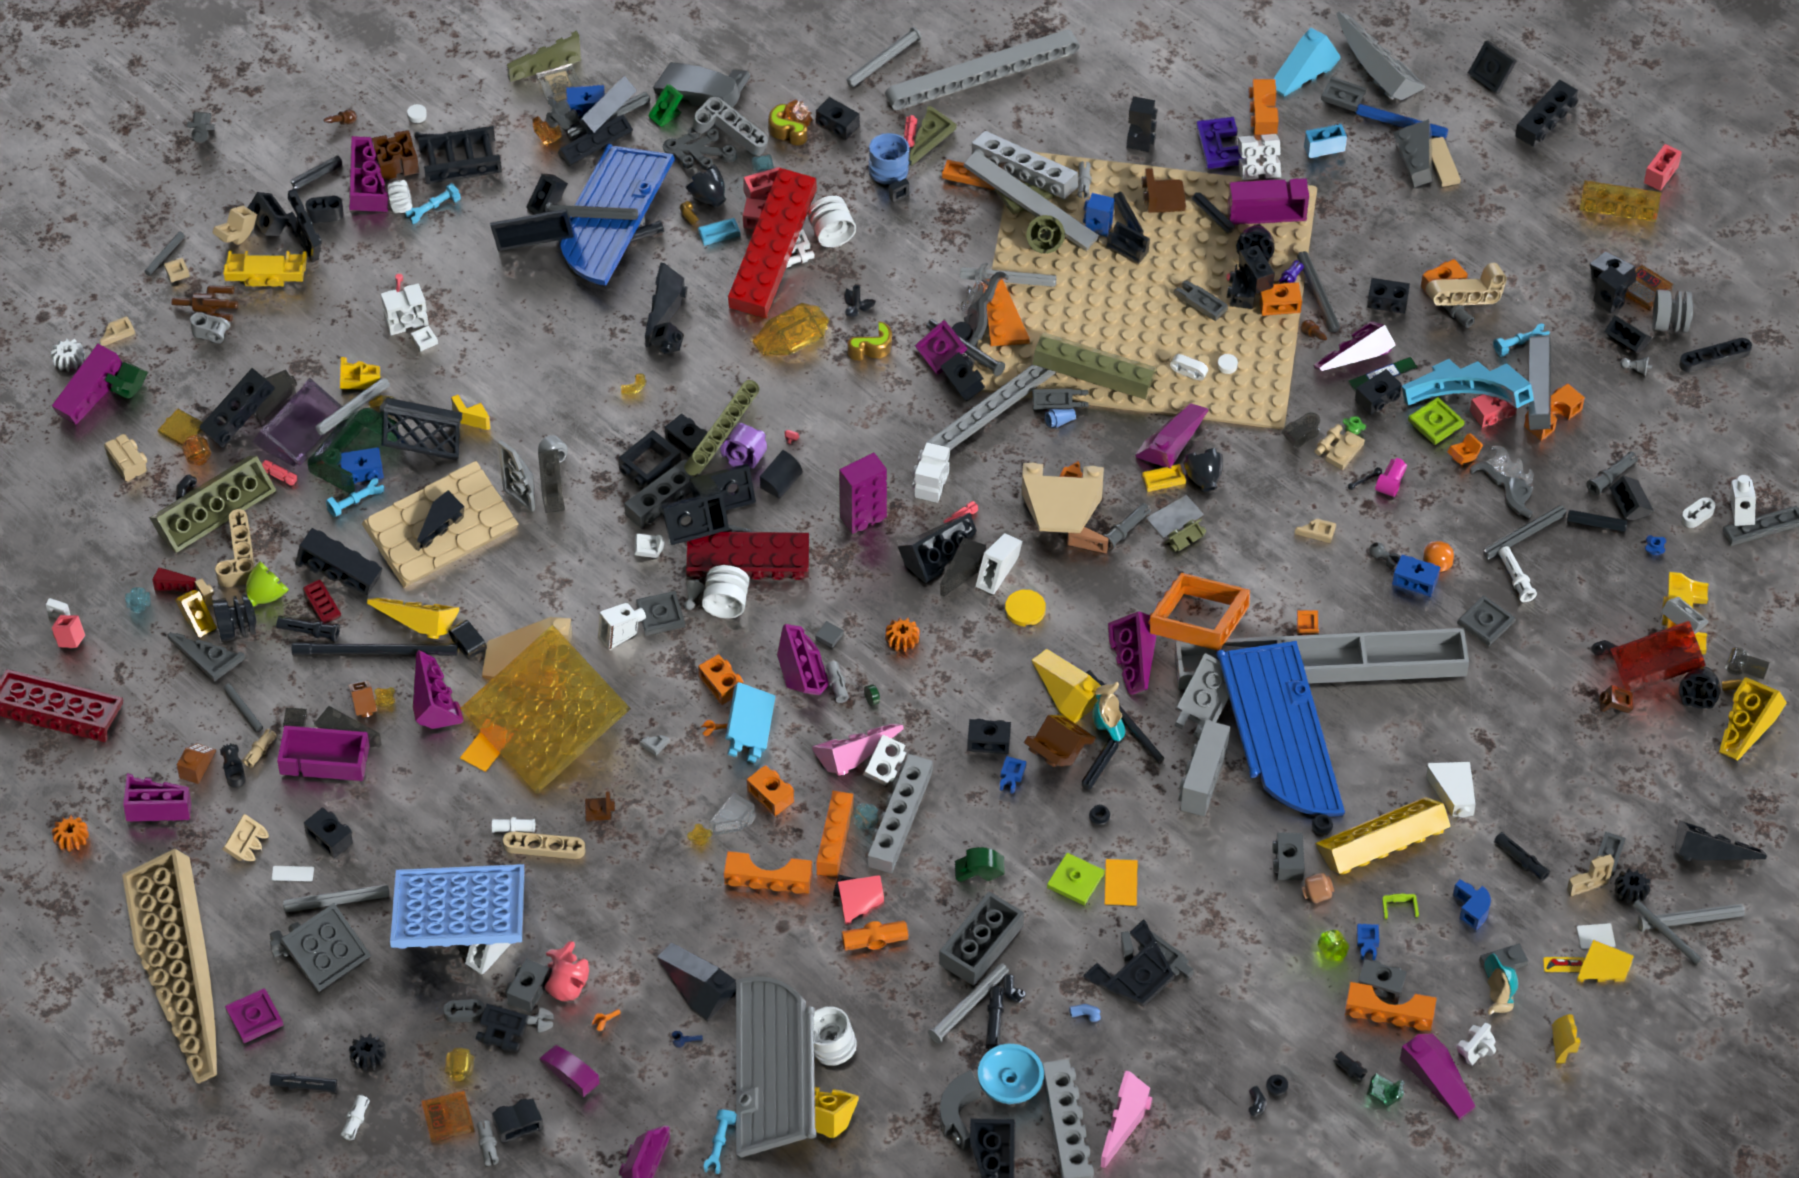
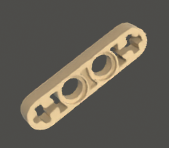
M509 832L503 837L504 849L514 854L579 859L586 852L584 841L577 837L524 832ZM512 840H516V842H514V845H510ZM531 841H538L540 843L536 848L528 846ZM552 843H559L561 845L557 850L549 848V845ZM575 846H579V848H577V851H573Z

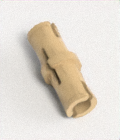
M266 729L259 740L252 744L251 750L242 759L244 765H249V768H253L260 757L268 752V747L277 738L274 731L270 732V729Z

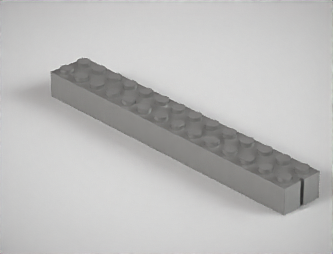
M1464 628L1227 639L1224 644L1225 646L1251 648L1297 641L1308 683L1467 676L1469 666ZM1176 641L1174 656L1178 689L1187 688L1205 653L1218 660L1217 650Z

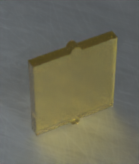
M178 408L169 418H166L164 424L158 429V433L186 448L202 431L199 426L203 422Z

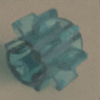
M141 587L132 588L130 594H125L126 607L136 613L145 611L146 606H151L150 593Z
M862 803L853 811V817L855 818L853 822L859 828L870 829L879 820V815L877 814L879 810L873 804Z

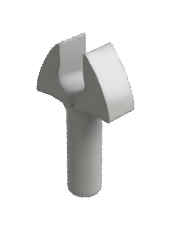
M539 1007V1013L535 1016H529L527 1024H535L538 1027V1033L544 1032L553 1027V1021L544 1022L542 1020L554 1019V1015L550 1011Z

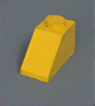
M192 590L175 599L184 619L198 637L217 628L199 591Z

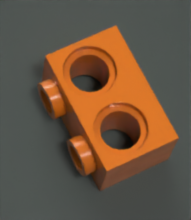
M719 654L698 665L699 678L721 705L732 700L734 687L738 682L743 684L741 676L738 673L735 674L728 660H724Z

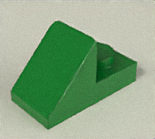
M667 84L648 116L659 126L663 127L682 113L676 107L683 95L672 85Z

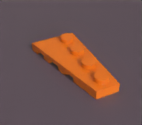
M1001 279L996 286L992 301L986 307L990 346L1030 344V338L1003 279ZM983 280L984 292L988 288L990 280Z

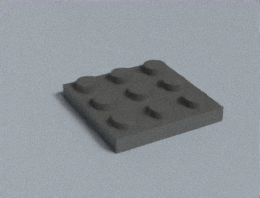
M335 903L280 940L317 993L371 957V954Z

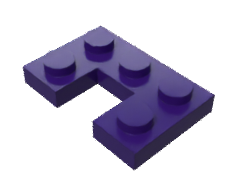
M1234 117L1197 121L1196 127L1207 169L1239 165V159H1244L1239 153V147H1222L1220 139L1237 136L1238 130Z

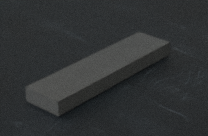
M1793 506L1755 517V525L1735 526L1730 524L1723 526L1722 531L1730 546L1796 528L1799 527V508Z

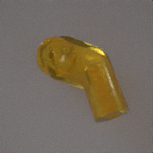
M642 373L636 374L635 381L632 384L621 385V395L639 393L646 386L647 380H645V375Z
M379 395L370 400L368 405L370 408L380 406L386 398H395L393 396Z

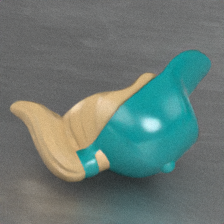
M1115 682L1111 685H1102L1096 689L1097 702L1092 709V718L1097 729L1107 730L1113 740L1119 742L1125 735V726L1121 719L1122 713L1119 710V700L1113 694L1119 687V683Z
M1492 953L1485 960V971L1488 976L1487 982L1490 986V998L1494 1002L1488 1009L1489 1015L1511 1011L1514 1007L1513 995L1518 989V977L1514 968L1503 966L1497 956Z

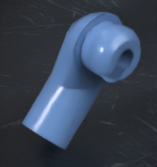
M1089 1004L1069 1007L1071 1018L1089 1015L1091 1022L1101 1019L1099 1014L1101 1011L1098 1007Z

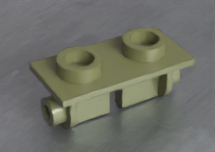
M1193 519L1183 525L1184 529L1180 532L1178 529L1172 531L1167 535L1169 539L1164 542V545L1170 543V550L1172 552H1179L1190 545L1186 539L1187 537L1191 543L1204 537L1206 529L1198 524L1202 519L1196 522Z

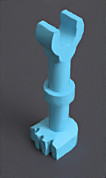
M452 183L447 185L446 191L435 198L431 197L428 199L429 202L419 208H411V210L406 211V217L414 215L411 217V222L416 224L425 212L432 208L436 209L440 203L448 198H451L454 202L461 200L459 190Z
M1538 324L1531 332L1519 333L1507 340L1503 338L1494 339L1493 347L1501 358L1509 353L1508 347L1516 344L1522 345L1525 341L1530 340V336L1549 335L1550 332H1542L1545 325Z
M374 478L366 488L357 493L352 492L349 494V497L338 503L333 497L327 499V510L333 517H337L341 514V509L351 504L359 503L360 499L368 495L382 494L384 492V485L375 487L378 485V479Z
M724 1109L717 1111L716 1120L719 1121L717 1133L712 1139L714 1144L711 1155L704 1162V1172L708 1171L709 1166L714 1165L716 1166V1174L720 1173L719 1156L722 1146L726 1142L725 1133L727 1125H735L737 1114H735V1111Z

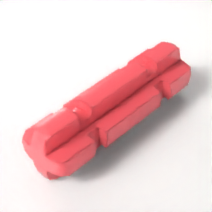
M914 115L907 116L904 138L908 142L909 148L914 147L917 118Z
M264 460L262 463L266 473L270 472V475L281 481L286 480L285 483L289 485H294L297 482L296 474L288 473V470L268 460Z
M970 501L966 504V507L963 506L953 513L952 517L949 516L943 522L946 523L969 512L973 515L978 511V505L974 501Z

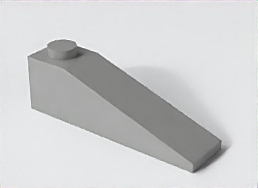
M499 440L498 450L503 491L533 512L535 510L533 473L513 448Z

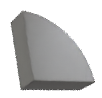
M663 735L648 736L640 741V746L657 756L669 743V738Z

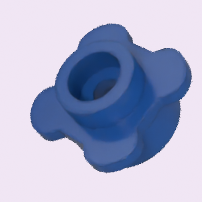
M1647 536L1646 541L1648 543L1645 546L1647 552L1651 555L1665 553L1664 544H1666V539L1664 537Z

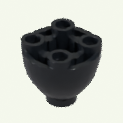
M715 164L710 166L703 174L701 172L696 173L692 177L693 181L685 187L696 200L712 205L714 208L719 207L726 201L724 196V179Z
M1259 224L1246 228L1240 234L1236 244L1238 255H1240V251L1258 245L1269 262L1275 251L1274 238L1269 230Z
M1216 448L1207 449L1205 453L1198 455L1197 453L1187 454L1183 464L1190 479L1201 487L1202 492L1217 489V483L1223 470V455L1217 452Z
M1704 666L1693 669L1682 678L1679 685V693L1684 705L1698 709H1711L1719 700L1721 692L1720 682L1716 674L1709 667Z

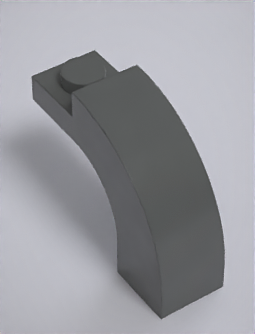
M971 1070L950 1082L944 1090L940 1101V1126L945 1137L951 1134L955 1144H960L963 1151L971 1147L970 1133L962 1122L959 1113L964 1106L981 1098V1086Z

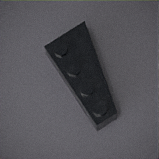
M314 528L310 529L299 545L295 565L299 567L303 565L311 567L310 571L318 574L319 571L325 573L328 579L332 581L341 580L344 586L366 595L370 593L379 580L382 567L375 561L364 558L359 552L350 550L340 541L333 540L324 532Z

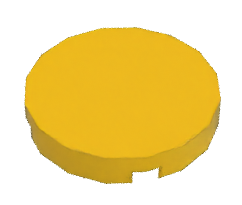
M1018 590L1009 595L1006 600V615L1013 624L1025 627L1030 624L1033 626L1039 623L1045 616L1046 603L1043 597L1035 591Z

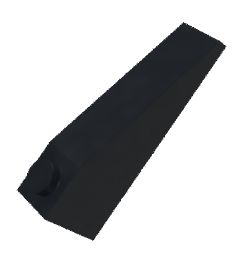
M969 512L899 545L898 549L905 566L923 582H928L942 574L945 570L944 567L956 557L955 554L961 547L967 544L977 532V529Z
M673 943L657 956L658 961L668 976L672 978L679 992L687 1000L691 1010L707 1022L736 994V980L719 967Z
M970 1118V1143L981 1178H1014L1015 1119Z

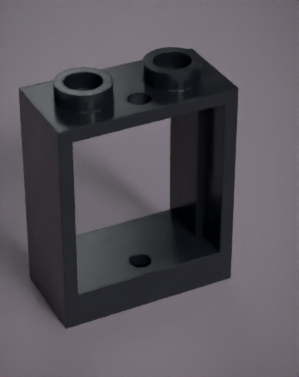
M652 430L619 457V470L624 476H629L638 487L645 488L682 461L681 451ZM651 448L665 460L646 474L632 462Z

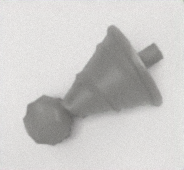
M1649 357L1631 362L1629 359L1624 358L1620 362L1622 368L1626 369L1630 366L1646 376L1647 369H1652L1653 365H1648Z
M697 579L686 582L688 600L684 602V607L687 610H692L695 607V598L705 590V586Z

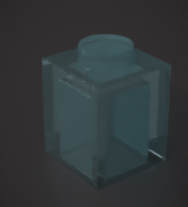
M771 154L752 157L753 174L774 169Z

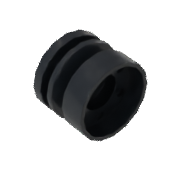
M247 593L241 594L243 603L240 604L238 603L237 595H233V605L229 606L226 598L212 600L221 642L235 639L236 629L240 630L242 637H246L244 627H249L251 635L256 634L257 621L253 604L248 598Z

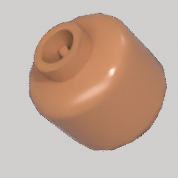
M1324 873L1307 877L1305 879V886L1302 887L1305 899L1310 898L1314 904L1330 899L1332 892H1335L1330 876H1326Z

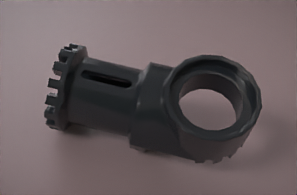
M230 743V745H223L220 749V754L224 758L223 767L227 783L235 788L242 786L246 781L242 761L238 757L239 747ZM233 774L241 775L237 780L230 779Z

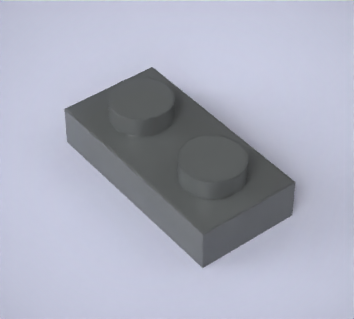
M1605 832L1597 857L1611 854L1614 859L1611 876H1614L1626 838Z
M1520 943L1480 955L1479 959L1484 970L1485 960L1492 953L1497 956L1503 966L1517 969L1528 965V959Z

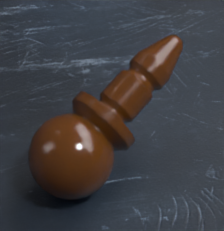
M348 109L344 112L340 111L338 115L328 116L323 121L326 123L339 122L341 125L345 123L352 124L357 120V114L355 111Z
M1305 320L1302 322L1301 331L1312 338L1316 337L1319 340H1327L1325 333L1320 331V327L1314 321Z

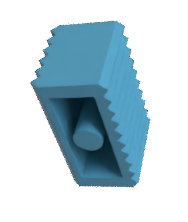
M1342 124L1321 127L1320 129L1317 128V130H1306L1304 148L1308 158L1345 151L1347 135Z

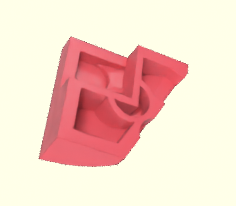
M880 875L838 882L845 925L851 924L852 919L860 914L865 915L872 907H877L884 902Z

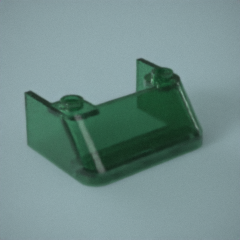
M363 408L340 422L308 459L309 472L349 494L355 492L352 473L338 466L342 460L341 453L344 452L364 427L381 435L382 414L372 408ZM388 417L393 426L397 424V421ZM392 432L387 434V438L391 441L396 442L398 440Z

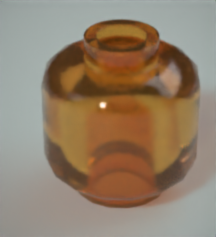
M192 435L182 445L184 456L189 464L196 466L204 465L211 456L210 447L204 437Z

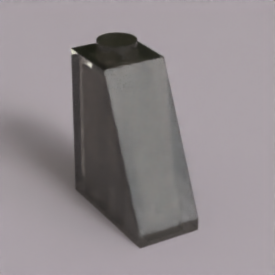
M286 369L265 378L275 389L258 407L257 411L253 413L261 427L265 426L296 396V379L293 375L290 376Z

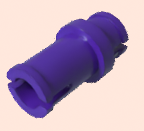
M1293 261L1288 270L1281 274L1279 284L1295 283L1298 274L1304 269L1303 264L1300 263L1296 267L1299 261Z

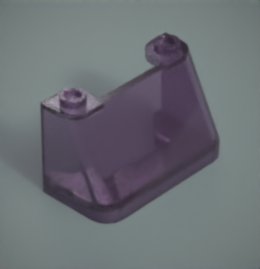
M309 378L282 410L263 427L253 440V443L293 467L296 464L301 466L308 458L305 456L307 452L324 435L318 434L315 429L316 425L343 406Z

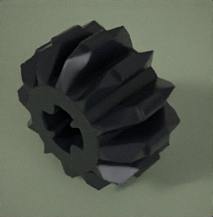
M1628 868L1626 872L1621 871L1615 879V894H1619V900L1626 899L1627 904L1630 901L1635 903L1637 900L1644 902L1648 894H1650L1651 882L1650 879L1646 878V872L1640 874L1638 869L1632 872Z
M371 1033L367 1037L360 1034V1040L353 1039V1045L349 1048L350 1061L355 1063L357 1069L363 1066L365 1072L368 1067L375 1070V1065H382L383 1059L386 1058L385 1043L381 1042L379 1036L373 1038Z

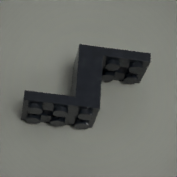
M746 463L690 478L693 498L662 506L670 545H675L730 530L726 511L756 503L749 465ZM731 484H737V489L734 492H728V487ZM683 517H691V521L688 524H681Z

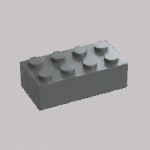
M989 891L939 951V965L975 986L1024 926V912Z

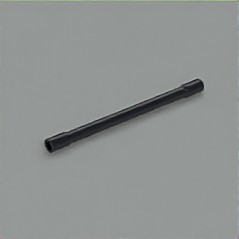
M292 642L291 647L292 655H416L418 650L428 655H458V644L442 643L313 644Z

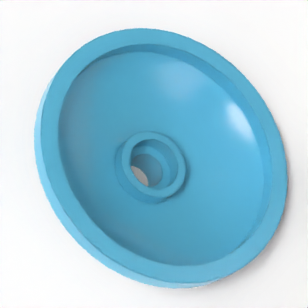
M1003 1044L992 1048L983 1056L978 1067V1080L982 1090L992 1099L1006 1104H1017L1029 1100L1039 1091L1044 1079V1069L1039 1057L1027 1047L1018 1044ZM1007 1080H1013L1014 1082L1009 1083Z

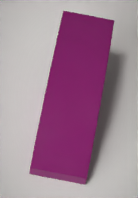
M553 1046L539 1058L568 1087L572 1086L582 1097L600 1084L599 1075L560 1046Z

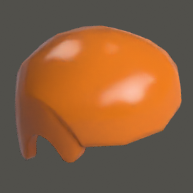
M1442 541L1430 542L1424 549V562L1440 566V572L1447 571L1453 565L1454 551L1448 543Z

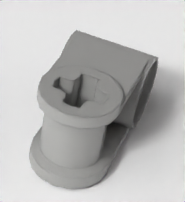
M201 312L193 314L190 319L193 336L214 343H222L225 331L230 328V323L226 319Z

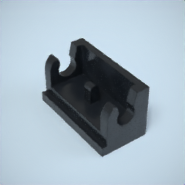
M1117 221L1114 225V232H1109L1106 248L1139 264L1149 253L1150 238Z

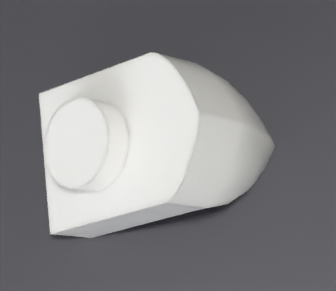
M636 534L635 555L652 558L658 557L665 545L663 537L661 535Z

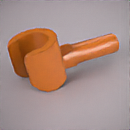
M707 720L701 726L702 728H707L702 734L709 736L714 730L727 729L728 723L715 724L714 721Z
M617 1009L606 1015L597 1013L592 1025L598 1024L597 1030L602 1031L606 1021L621 1014V1012Z

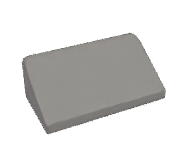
M1680 597L1668 600L1662 609V613L1689 636L1695 635L1709 622Z

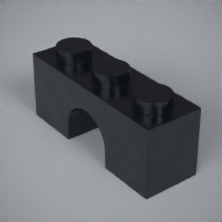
M1133 96L1129 109L1128 123L1131 124L1127 135L1126 148L1149 152L1150 146L1155 144L1156 134L1154 133L1157 121L1154 120H1156L1158 109L1155 108V100Z

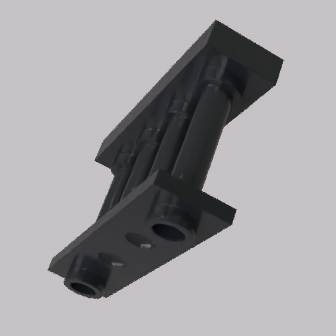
M494 126L419 137L420 153L426 152L429 166H424L426 184L501 173L500 154L493 155L491 142L495 141ZM483 143L485 157L474 158L472 145ZM464 146L467 159L455 161L453 148ZM445 149L448 162L436 164L434 151Z

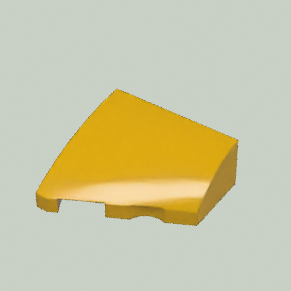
M341 357L340 389H367L380 380V366L369 365L361 361L352 364L347 362L346 357Z
M1593 940L1577 981L1584 982V979H1597V982H1605L1607 980L1615 982L1625 981L1634 956Z
M1573 1014L1564 1015L1552 1024L1556 1063H1565L1568 1053H1577L1580 1046V1038H1576L1577 1027Z

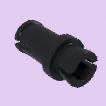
M1343 1051L1336 1054L1335 1058L1337 1059H1334L1333 1062L1346 1070L1350 1077H1355L1358 1081H1361L1366 1076L1365 1073L1368 1070L1362 1067V1063L1354 1061L1344 1054Z

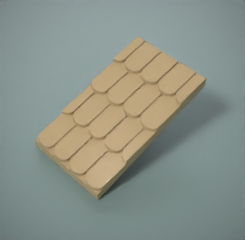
M474 461L426 486L424 489L369 516V518L362 522V525L403 588L510 532L518 526V522L504 501H502V498L484 471L481 470L478 462ZM449 490L465 506L463 519L459 523H453L449 526L447 532L442 536L438 535L435 537L430 546L427 548L423 547L417 551V539L433 501Z

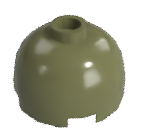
M1042 215L1030 222L1026 237L1028 244L1033 250L1049 254L1062 246L1065 240V230L1063 224L1057 218L1050 215Z

